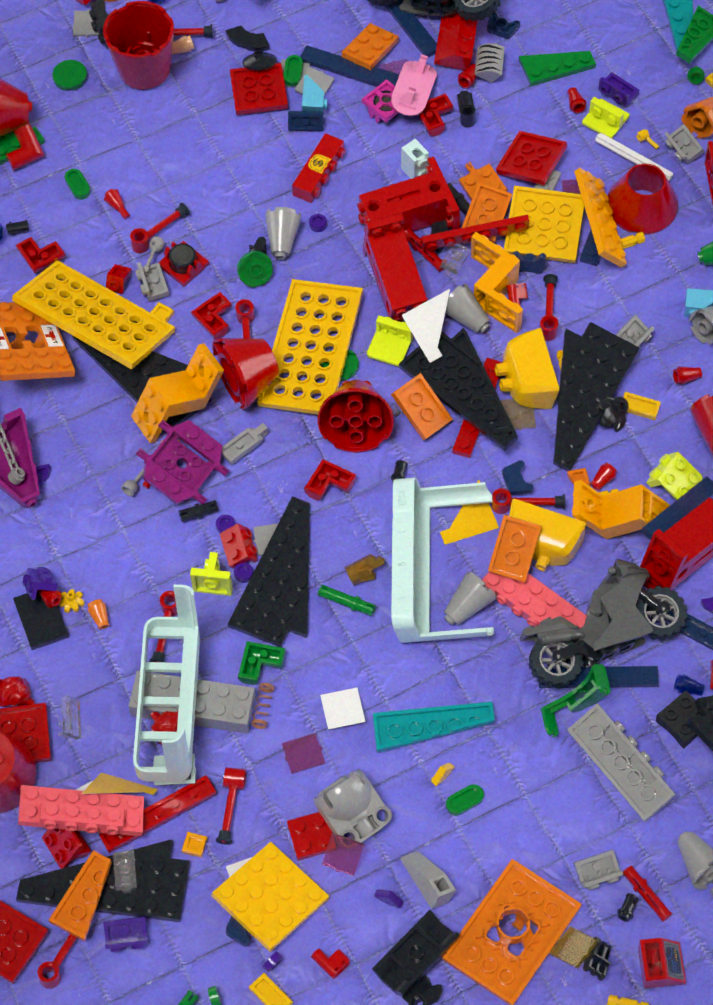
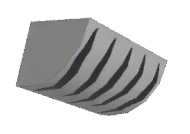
M493 43L480 45L477 49L475 75L490 83L498 79L502 75L505 47Z

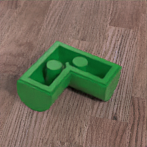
M247 641L238 673V680L248 685H255L258 682L262 665L282 669L285 660V648Z

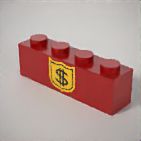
M326 133L324 134L292 184L293 196L312 203L315 198L319 197L322 186L326 185L329 180L330 173L336 170L339 159H342L345 155L346 149L344 148L343 140Z

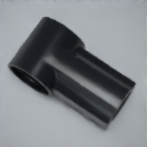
M467 90L461 91L457 94L460 123L464 127H472L476 123V109L473 104L472 93Z

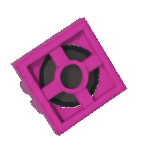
M387 79L362 98V104L368 108L370 118L375 117L376 123L381 120L387 123L395 119L399 114L391 103L395 86Z

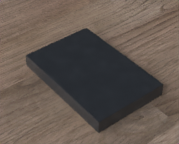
M38 591L35 600H31L28 593L13 598L31 650L69 637L58 605L51 608L47 607Z

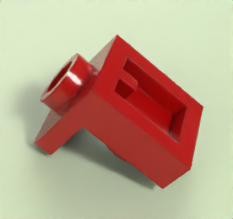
M115 264L107 273L106 288L122 294L125 282L132 275V268Z

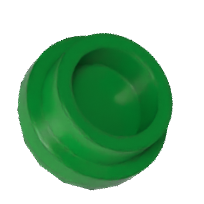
M692 67L687 73L688 80L693 84L701 83L705 77L704 70L700 67Z

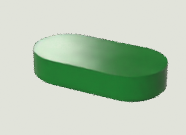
M291 55L285 61L283 77L284 83L288 86H297L301 80L303 60L300 56Z
M78 169L68 170L64 177L73 196L79 200L88 198L91 192L90 186L81 171Z
M472 784L449 796L446 800L448 813L458 816L481 804L484 798L483 789L478 785Z

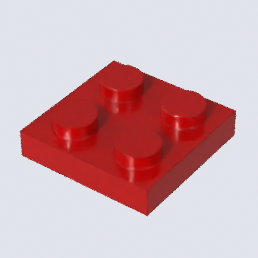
M320 812L287 821L297 861L337 850L333 832Z

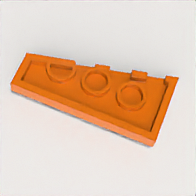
M94 850L92 851L49 918L51 924L85 942L112 864L111 859Z

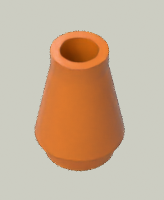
M102 599L88 603L87 611L98 626V629L102 630L109 627L106 603H103Z

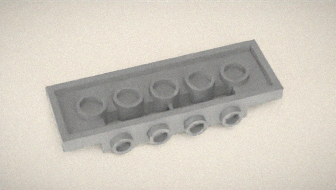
M598 703L567 729L645 822L677 796L662 778L665 775L657 765L653 767L649 763L651 760L650 756L644 750L640 752L637 749V741L631 735L627 737L623 732L625 727L618 720L614 722Z

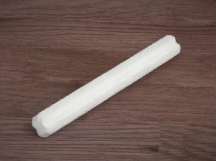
M599 133L596 136L595 141L636 165L643 163L655 165L663 171L668 181L672 179L673 173L603 133Z

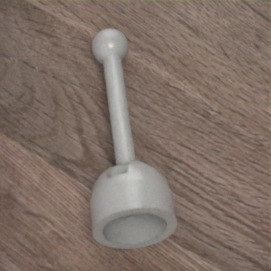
M153 237L149 243V248L152 252L146 265L142 268L144 272H149V266L155 252H160L165 245L164 240L160 237Z
M144 468L134 480H127L121 486V490L126 495L132 497L137 492V481L142 477Z

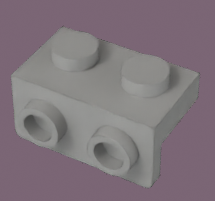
M684 124L670 135L668 132L664 133L668 138L665 140L671 149L675 147L677 150L675 154L680 161L685 160L687 164H690L705 152Z
M141 262L137 263L138 270H135L138 281L142 280L143 284L140 285L142 294L147 296L148 302L169 296L160 264H152L149 266V272H144Z
M634 315L615 335L640 347L639 345L642 342L645 343L652 337L650 333L655 328L653 326L647 328Z
M613 849L573 862L580 886L587 887L588 890L599 887V883L607 881V883L618 881V877L623 875L622 870L619 869Z

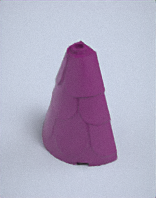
M18 408L5 414L1 425L10 444L15 461L19 468H22L25 472V479L19 485L9 481L8 473L11 469L5 457V452L0 445V489L22 507L31 508L38 503L37 500L39 499L40 492L25 414L22 408Z

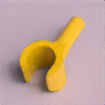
M643 129L636 135L639 142L646 140L655 149L659 148V145L650 138L648 130Z

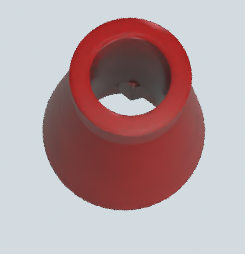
M471 64L470 67L458 75V83L461 87L469 88L473 86L476 79V64Z
M570 88L567 91L569 108L574 113H580L585 110L586 101L577 88Z
M678 366L677 369L673 370V379L676 384L683 385L702 378L700 367Z
M606 462L600 466L590 485L599 491L616 477L617 470Z

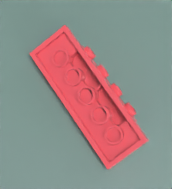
M488 572L482 579L488 590L491 588L496 594V600L500 604L508 606L516 616L523 617L530 626L536 627L546 618L551 617V619L559 616L579 628L583 627L586 615L529 573L526 582L493 572Z
M21 785L18 825L44 827L49 830L65 829L66 831L99 832L108 835L142 836L144 796L112 793L82 794L83 791Z

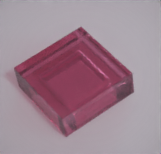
M562 180V192L581 194L577 180Z

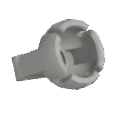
M359 768L350 772L348 776H343L333 782L313 798L316 808L335 835L337 843L343 848H351L363 842L383 828L392 818L391 810L384 805L364 772ZM379 810H382L385 814L382 821L377 819V812ZM345 833L351 835V842L349 844L343 841Z

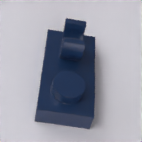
M288 111V130L323 131V112Z
M590 230L580 256V262L597 266L601 256L598 254L592 230Z

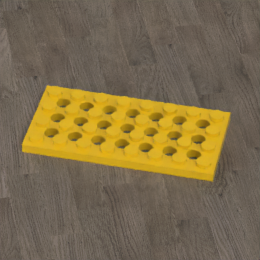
M58 260L13 294L12 301L130 369H133L175 333L173 325Z
M292 279L272 349L278 364L279 376L259 396L257 402L259 407L318 415L322 403L339 387L364 293L363 288ZM304 296L311 297L308 301L301 300ZM323 298L328 299L326 303L319 302ZM339 301H346L342 306L337 305ZM300 311L307 312L304 316L297 315ZM319 313L324 314L322 318H315ZM335 316L342 317V319L339 321L333 320ZM297 326L302 327V329L298 332L293 331V329ZM313 329L320 330L317 334L311 333ZM331 331L338 332L335 336L328 335ZM291 342L298 343L295 347L288 346ZM310 344L316 345L314 349L306 348ZM329 346L334 348L330 352L324 351V349ZM288 357L294 358L293 361L289 363L285 362L284 360ZM305 360H311V361H312V362H311L310 364H308V365L302 364V362L305 361ZM323 362L330 363L327 367L320 366ZM283 373H289L287 378L280 377ZM301 375L307 376L303 381L298 380V377ZM318 378H325L323 383L316 382ZM280 388L285 389L282 394L275 393ZM296 391L303 392L301 396L293 395ZM316 393L321 394V397L318 399L312 398V395Z

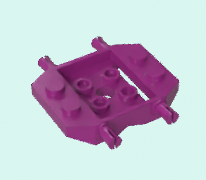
M162 420L158 426L167 432V436L152 455L147 454L141 448L136 453L137 456L144 460L143 479L176 505L190 499L193 500V498L200 504H204L207 499L199 493L198 489L207 477L215 470L224 475V477L230 471L220 462L222 445L190 420L174 427ZM180 438L191 448H193L195 451H197L199 454L205 457L208 460V462H205L198 455H196L194 452L188 449L184 444L180 443L177 439ZM177 461H185L187 464L186 468H179Z

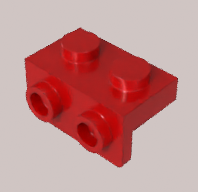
M239 523L220 533L228 565L233 569L236 565L248 560L252 562L258 561L257 549L251 539L252 533L248 527Z

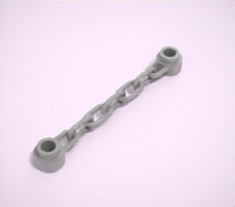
M0 423V433L3 435V438L0 437V445L5 452V457L11 469L8 473V479L11 483L19 485L25 479V472L22 468H19L15 461L10 444Z

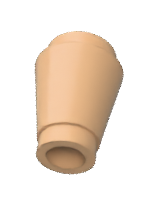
M185 35L173 42L172 55L191 52L192 49H195L190 35L187 37Z

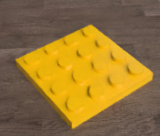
M514 186L509 218L528 214L530 220L529 229L523 232L508 233L505 238L504 250L510 254L518 251L523 256L527 253L536 256L545 253L546 260L576 263L584 211L581 194Z
M269 842L215 889L211 895L269 952L329 900V895L272 842Z

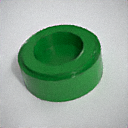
M217 986L209 987L208 995L211 1004L222 1005Z

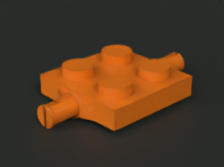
M471 162L465 165L469 174L460 178L459 184L471 201L478 182L507 192L506 186L490 163L479 169H475Z

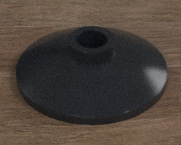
M257 50L242 60L243 66L250 70L267 69L274 66L277 62L275 55L262 50Z

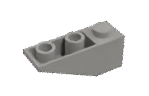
M418 851L400 858L431 909L449 903L456 889L441 869Z

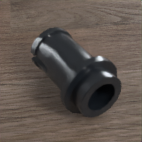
M9 221L6 224L7 234L13 236L14 233L28 232V221L14 223Z
M397 460L395 463L394 474L391 475L392 483L394 479L405 478L408 466L406 461Z
M630 893L626 894L622 907L617 911L620 920L628 922L633 918L632 913L639 898Z

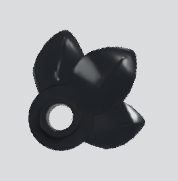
M605 397L598 403V406L604 410L599 424L601 426L613 425L614 431L619 432L626 422L625 413L628 410V402L623 397H616L614 399Z
M425 975L419 982H415L402 998L408 1002V1005H417L419 1002H423L422 1005H431L440 999L443 987L441 984L432 986L429 978Z

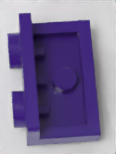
M613 72L606 78L601 77L599 79L598 89L625 107L639 94L638 88Z
M27 568V574L23 576L22 583L31 600L36 599L37 589L57 591L58 583L48 568Z
M146 916L103 922L106 942L105 949H110L111 952L122 951L123 947L131 946L132 949L144 948V944L148 943Z

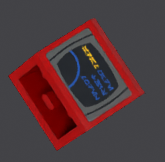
M664 938L643 939L639 941L638 953L644 988L686 985L680 942Z

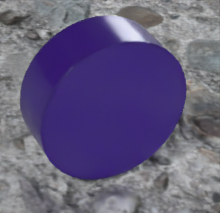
M322 214L312 215L309 219L310 229L314 232L324 231L327 227L326 217Z
M221 515L216 520V529L219 533L235 525V520L230 515Z
M248 563L236 565L234 568L235 579L240 583L249 582L253 574L252 566Z
M276 951L264 963L263 968L267 972H271L282 960V956Z

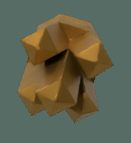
M369 554L344 568L352 584L356 585L360 582L375 579L376 573L372 570L383 565L384 558L381 556L375 558L374 555Z

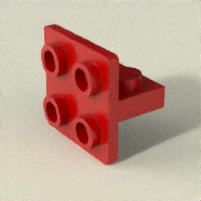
M47 829L42 836L45 845L60 869L66 868L71 860L88 856L91 852L82 835L77 830Z

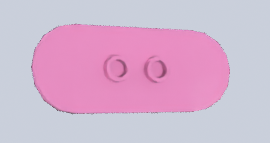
M421 54L419 62L408 61L402 67L392 94L391 103L393 108L403 115H418L426 107L437 76V71L426 64L428 56Z

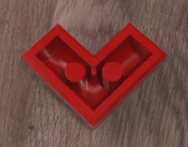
M446 93L427 101L425 109L418 116L430 136H437L444 131L445 124L439 115L452 111L453 104Z
M30 124L14 130L21 148L5 154L13 171L45 157Z
M32 237L16 244V248L34 274L52 265L57 260L60 261L66 257L56 241L41 249Z
M219 292L191 311V314L214 339L224 337L229 329L227 323L220 315L230 309L232 305Z
M322 459L304 487V491L314 500H321L329 485L349 493L354 486L356 474Z

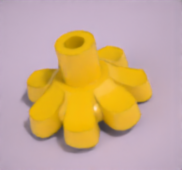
M70 589L68 593H61L62 600L59 606L64 607L66 613H69L71 609L77 612L79 611V606H84L85 602L81 599L83 594L80 591L75 593L74 589Z

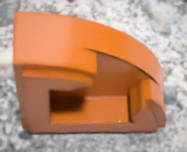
M586 468L567 471V477L573 484L575 481L581 480L590 486Z

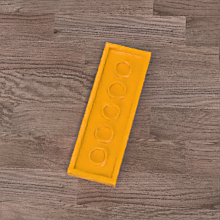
M579 167L574 173L598 254L622 268L627 264L626 254L620 243L621 238L617 233V225L613 220V211L608 203L609 198L604 190V182L600 178L594 177L589 171Z

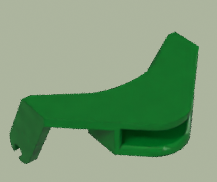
M593 665L586 679L578 687L541 708L545 730L549 736L553 734V738H555L559 734L554 712L568 706L570 711L584 710L598 703L611 692L604 665Z

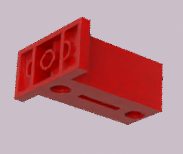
M434 156L427 158L428 166L425 167L427 174L359 195L357 207L360 214H358L360 224L365 226L364 232L366 223L402 213L404 218V231L408 228L416 231L442 220H445L446 226L451 228V230L460 229V209Z
M402 213L366 223L362 250L364 257L368 256L388 317L399 322L404 321L403 314L428 301L403 229L404 218Z
M710 497L664 533L660 529L653 533L640 567L647 569L650 573L651 578L643 584L647 589L661 586V588L668 587L672 591L674 587L713 557V500Z

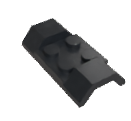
M429 910L386 953L372 970L381 982L395 994L403 996L415 982H419L447 953L446 951L460 937V934L447 928Z

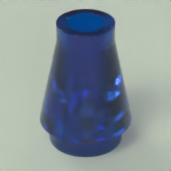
M678 674L674 683V690H677L678 693H683L686 690L689 694L702 696L705 688L704 684L685 674Z

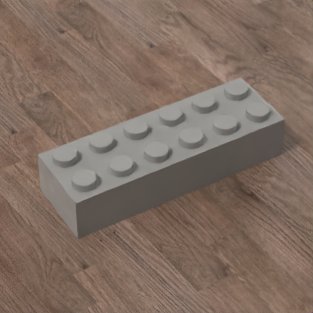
M138 670L129 703L130 715L133 717H137L140 671ZM146 672L144 696L180 697L181 677ZM197 679L194 726L248 734L256 699L255 688ZM143 706L142 718L153 719L150 714L155 711L160 714L166 711L177 712L179 707Z

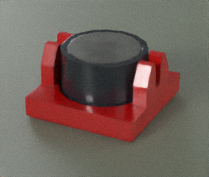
M184 241L180 244L172 242L171 249L166 247L165 257L158 262L161 269L183 287L209 265V261Z

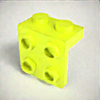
M378 315L376 332L368 348L367 357L399 367V363L404 360L413 339V334L406 322H399L390 317Z
M679 452L665 454L660 458V464L650 472V477L646 483L651 488L662 485L678 500L698 484L703 477Z

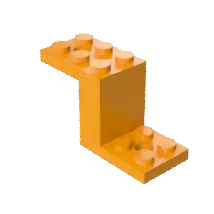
M475 232L471 238V258L487 267L488 270L474 284V296L486 314L515 333H518L522 327L523 309L519 304L508 300L505 295L507 294L506 285L516 284L519 280L520 260L514 254L506 252L500 245L489 241L486 236Z
M205 343L198 344L185 371L149 378L131 415L133 421L140 428L149 443L157 441L162 431V428L158 425L162 420L166 422L170 416L205 409L224 372V369Z
M581 480L574 482L572 516L584 521L586 526L605 539L641 530L670 506V504L642 484L603 496Z

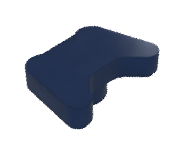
M493 12L488 21L487 32L510 39L520 28V21L508 22L505 18H498L497 13Z
M518 251L513 252L520 260L519 272L542 273L546 262L545 253H541L538 256L527 253L523 256Z
M522 460L504 467L502 470V477L511 495L533 492V485L523 480L521 471L524 469L525 462Z
M231 916L226 927V935L239 944L248 946L250 938L246 933L247 930Z

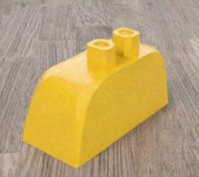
M537 328L518 335L508 342L503 354V363L496 364L495 374L496 376H505L506 379H500L499 381L500 391H510L511 397L519 405L530 408L552 409L559 392V385L542 329Z
M517 499L512 500L509 516L542 525L533 560L537 561L535 568L544 572L549 565L560 566L568 564L575 557L584 541L586 523Z

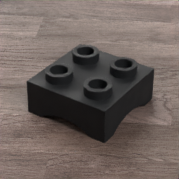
M97 0L90 3L91 11H89V14L93 21L91 26L94 32L98 31L100 43H104L108 50L103 35V26L108 14L105 10L104 0Z
M686 690L656 716V722L665 728L683 749L698 736L687 724L688 720L701 717L695 704L696 700Z

